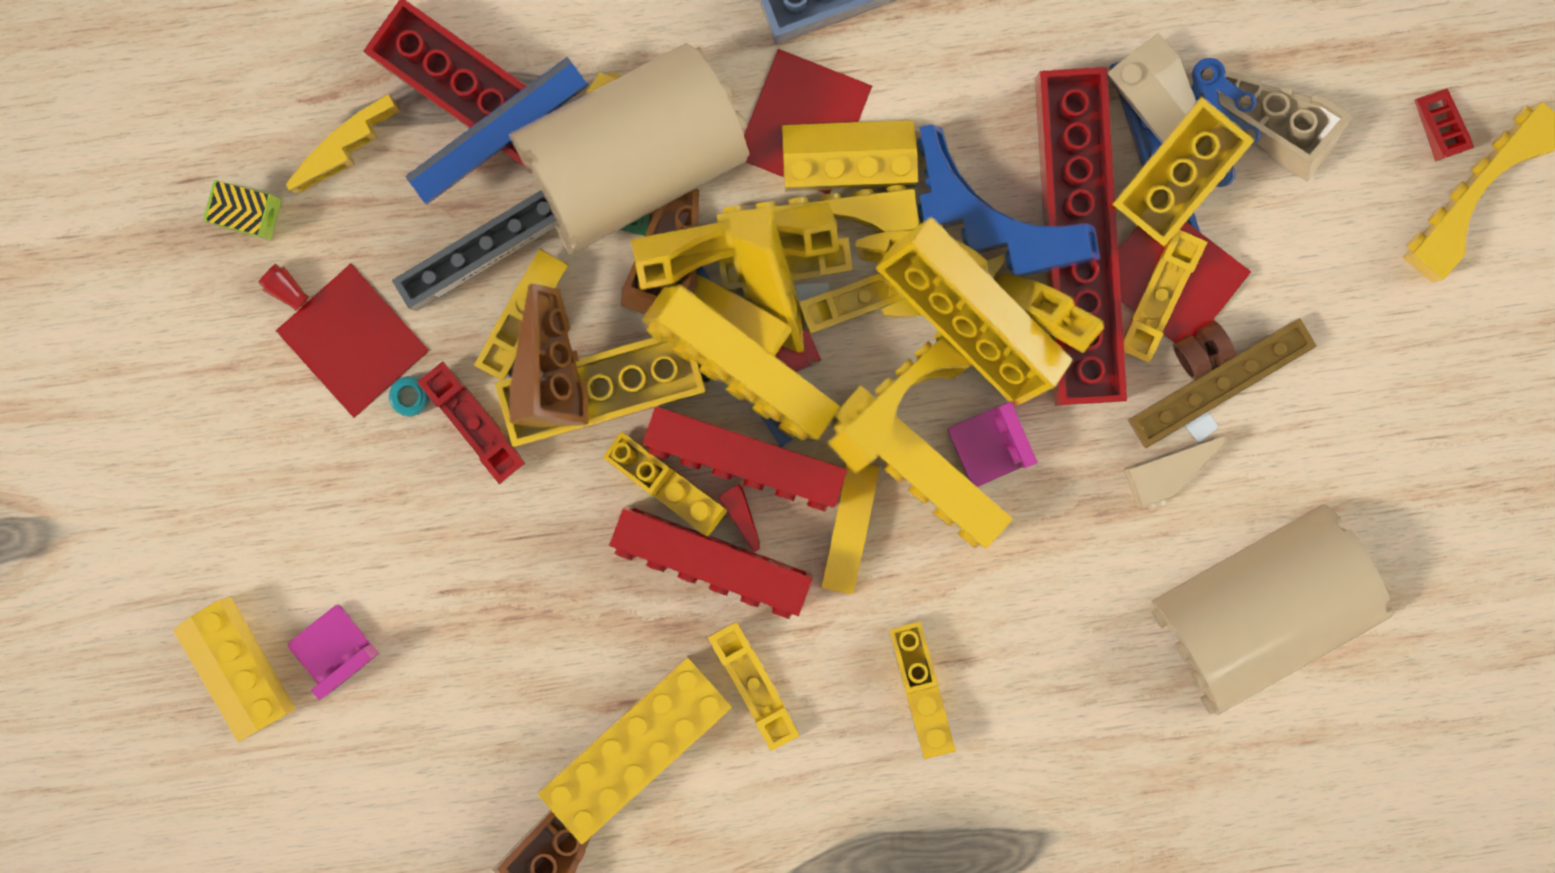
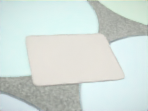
M825 282L797 285L796 291L799 302L828 292L829 284Z
M1206 412L1186 424L1185 427L1198 442H1201L1218 428V424Z

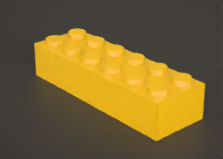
M932 217L895 242L875 267L1009 402H1012L1014 407L1055 387L1073 360Z
M682 286L664 287L641 319V321L648 325L646 331L659 341L663 342L666 339L675 345L673 351L686 361L693 359L702 365L699 370L704 375L714 381L719 379L728 385L726 388L727 392L741 401L745 398L753 403L752 410L766 420L772 418L780 423L777 428L792 439L796 436L803 441L806 438L818 440L840 408L838 404L776 357L767 353L764 348Z
M655 337L580 358V361L576 362L580 380H585L589 404V424L581 426L537 428L510 423V385L512 378L494 384L512 447H520L653 409L655 406L660 407L705 394L707 390L702 373L699 370V363L693 359L686 361L673 351L675 345L666 339L662 342Z
M861 385L858 386L835 414L834 418L837 421L833 426L836 427L848 415L853 419L859 414L854 409L869 395L873 400L876 398ZM895 416L892 442L873 460L877 457L882 459L886 463L883 470L900 483L902 479L907 481L911 485L907 491L925 505L928 501L936 507L932 513L949 527L953 523L961 529L957 535L974 549L978 545L987 549L1013 518Z
M686 656L539 789L537 795L581 844H584L724 716L732 706Z

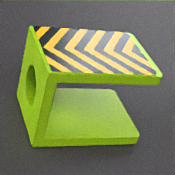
M214 180L204 221L225 229L271 240L282 199L268 193Z

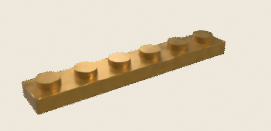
M1297 318L1238 353L1231 360L1213 368L1199 379L1193 380L1128 419V422L1143 447L1148 448L1317 347L1301 318Z

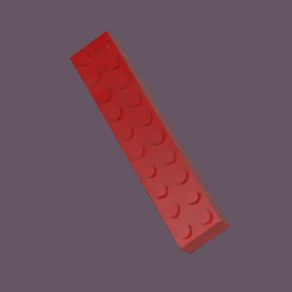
M1107 67L1040 71L1035 77L1043 223L1044 226L1065 227L1080 224L1094 226L1100 260L1047 271V286L1073 298L1076 307L1102 320L1104 327L1084 352L1077 350L1050 334V337L1073 359L1054 387L1055 406L1124 402L1127 401L1116 207L1112 205L1115 201Z

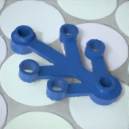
M1214 58L1200 60L1192 70L1194 84L1191 88L1196 101L1204 93L1206 101L1244 132L1248 129H1253L1255 131V138L1251 145H1255L1260 140V130L1256 126L1247 125L1219 104L1218 90L1234 100L1236 108L1242 112H1250L1256 107L1257 99L1255 95L1242 91L1226 79L1225 67L1219 60ZM1211 68L1214 71V76L1211 80L1205 81L1203 79V72ZM1243 96H1250L1251 105L1247 108H1242L1240 105V100ZM1232 166L1216 187H1227L1232 184L1236 177L1234 166Z

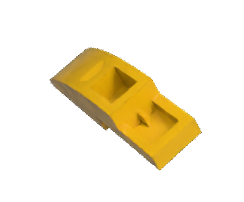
M541 248L538 250L491 331L474 366L501 381L506 378L515 362L528 285L534 283L556 288L569 264Z
M998 273L993 279L1045 332L1081 352L1088 348L1104 328L1102 320L1076 307L1073 298L1049 286L1011 274Z
M621 431L602 458L703 535L709 537L728 510L659 457L649 454L648 449Z
M921 621L889 629L924 760L956 752Z

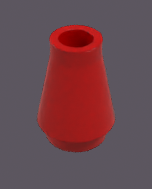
M276 263L258 281L263 287V292L287 304L295 311L309 298L285 267H279Z

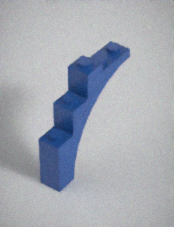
M934 124L920 127L921 137L918 138V145L922 156L926 158L927 164L924 177L928 188L932 190L930 193L919 195L921 204L918 205V214L922 223L930 217L943 228L964 223L965 227L961 229L963 243L977 253L1009 247V251H1006V263L1009 270L1013 271L1015 276L1025 277L1100 260L1094 226L1089 224L1065 227L1035 226L1017 221L997 211L978 196L960 174L949 153L943 129Z

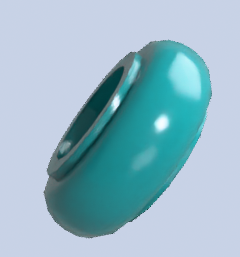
M406 376L399 378L393 383L389 391V401L395 412L402 416L412 417L419 415L426 409L429 397L417 383L420 379ZM406 387H413L418 393V400L413 406H406L401 401V392Z

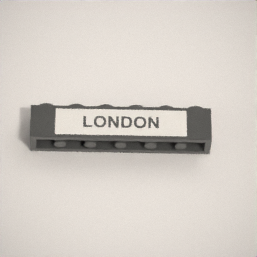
M540 190L394 278L392 282L408 309L418 311L555 228L554 225L558 221L543 191Z

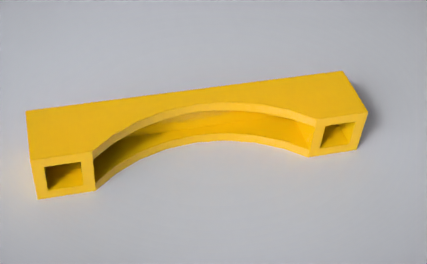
M1543 101L1531 107L1528 105L1524 106L1514 116L1513 121L1515 125L1510 131H1503L1493 141L1491 146L1494 149L1488 157L1482 156L1470 169L1473 173L1466 183L1461 181L1450 192L1449 197L1452 198L1445 208L1440 206L1428 219L1429 227L1423 233L1420 231L1414 235L1406 245L1409 250L1403 258L1432 283L1444 280L1466 255V235L1469 221L1478 200L1487 187L1501 173L1518 162L1552 153L1555 149V111Z
M906 185L889 186L886 188L887 192L874 194L873 189L854 191V197L841 198L840 193L825 194L821 196V201L808 202L807 197L789 199V205L776 206L774 201L756 204V209L770 206L772 212L828 202L834 218L855 221L879 233L900 230L912 231L919 226L915 190H906ZM730 206L723 208V213L717 214V222L730 221V214L743 212V207Z
M828 202L772 212L785 254L807 258L839 251L837 225ZM730 221L631 239L640 290L675 283L684 275L701 266L737 255L735 248L729 249L726 240L725 230L730 228Z
M939 331L933 335L936 340L933 345L927 341L914 353L918 358L914 363L908 359L894 372L898 376L895 381L889 377L875 390L879 395L875 400L869 395L854 409L859 414L853 419L848 415L834 428L838 434L829 444L856 474L892 442L896 410L903 395L910 387L929 380L955 379L972 365Z

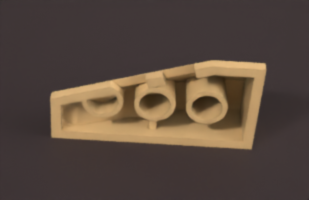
M1159 33L1131 52L1107 73L1109 82L1161 143L1167 139L1197 103L1179 56Z
M1227 70L1226 79L1242 91L1255 95L1257 99L1256 107L1250 112L1239 111L1235 106V101L1218 90L1219 104L1247 125L1256 126L1260 130L1261 137L1256 144L1279 164L1305 181H1308L1327 159L1352 118L1350 113L1324 97L1314 94L1312 97L1293 92L1292 88L1282 86V89L1262 84L1259 79ZM1243 96L1241 98L1240 105L1242 108H1247L1251 105L1250 96ZM1253 129L1245 131L1251 138H1255V131Z

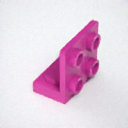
M1012 402L1003 403L953 425L947 430L969 481L976 487L1017 469L1027 468L1038 463Z
M339 604L333 606L287 645L318 685L311 689V691L318 700L331 694L379 655V652Z

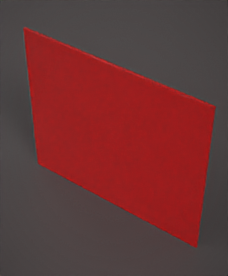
M778 49L744 134L750 153L746 163L784 177L782 125L858 122L872 85ZM817 190L824 194H830L831 190Z
M1187 222L1179 230L1208 243L1194 272H1191L1163 330V335L1174 343L1189 334L1195 337L1197 329L1214 320L1251 273L1248 268ZM1138 225L1118 249L1121 302L1133 312L1165 249L1162 244Z
M351 263L276 330L281 338L353 418L429 351Z

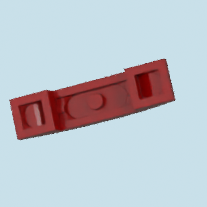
M442 361L417 381L436 407L444 412L480 457L481 463L499 485L526 464L515 447H512V443L445 362Z

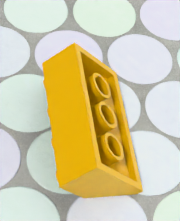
M1201 97L1112 205L1165 247L1254 142V139Z
M913 120L782 125L785 192L887 188L895 185L914 187L918 183L917 145Z
M766 206L730 214V228L725 230L726 240L729 249L735 248L737 254L734 255L735 267L738 275H744L743 290L746 300H752L755 306L792 328L791 333L782 346L795 352L804 351L802 311L771 207Z
M231 596L212 603L173 629L238 743L296 709Z

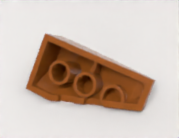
M694 189L655 210L644 237L698 227L699 189ZM634 262L622 289L621 306L646 314L664 287L682 286L693 295L697 285V269L684 275L675 283L640 290Z
M534 283L528 285L510 385V423L537 428L589 424L588 389L585 380L581 381L576 362L580 360L577 350L572 351L568 331L570 330V324L560 289Z
M549 810L492 870L495 873H575L580 861L583 859L591 837L584 844H581L558 817Z

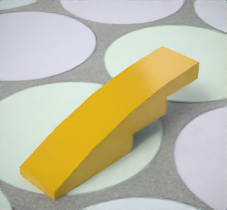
M387 94L356 113L334 130L304 160L286 183L288 190L298 195L354 166L355 163L350 152L378 138L372 126L401 112L396 100Z
M697 274V285L693 295L764 348L767 353L775 356L791 333L792 328L740 296Z

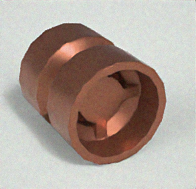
M1215 320L1197 329L1195 337L1189 334L1172 345L1178 361L1193 380H1197L1212 370V364L1220 366L1236 356L1235 348L1229 336ZM1204 343H1205L1207 349H1208L1209 352H1210L1209 354H1208L1207 350L1205 349V347L1203 346Z

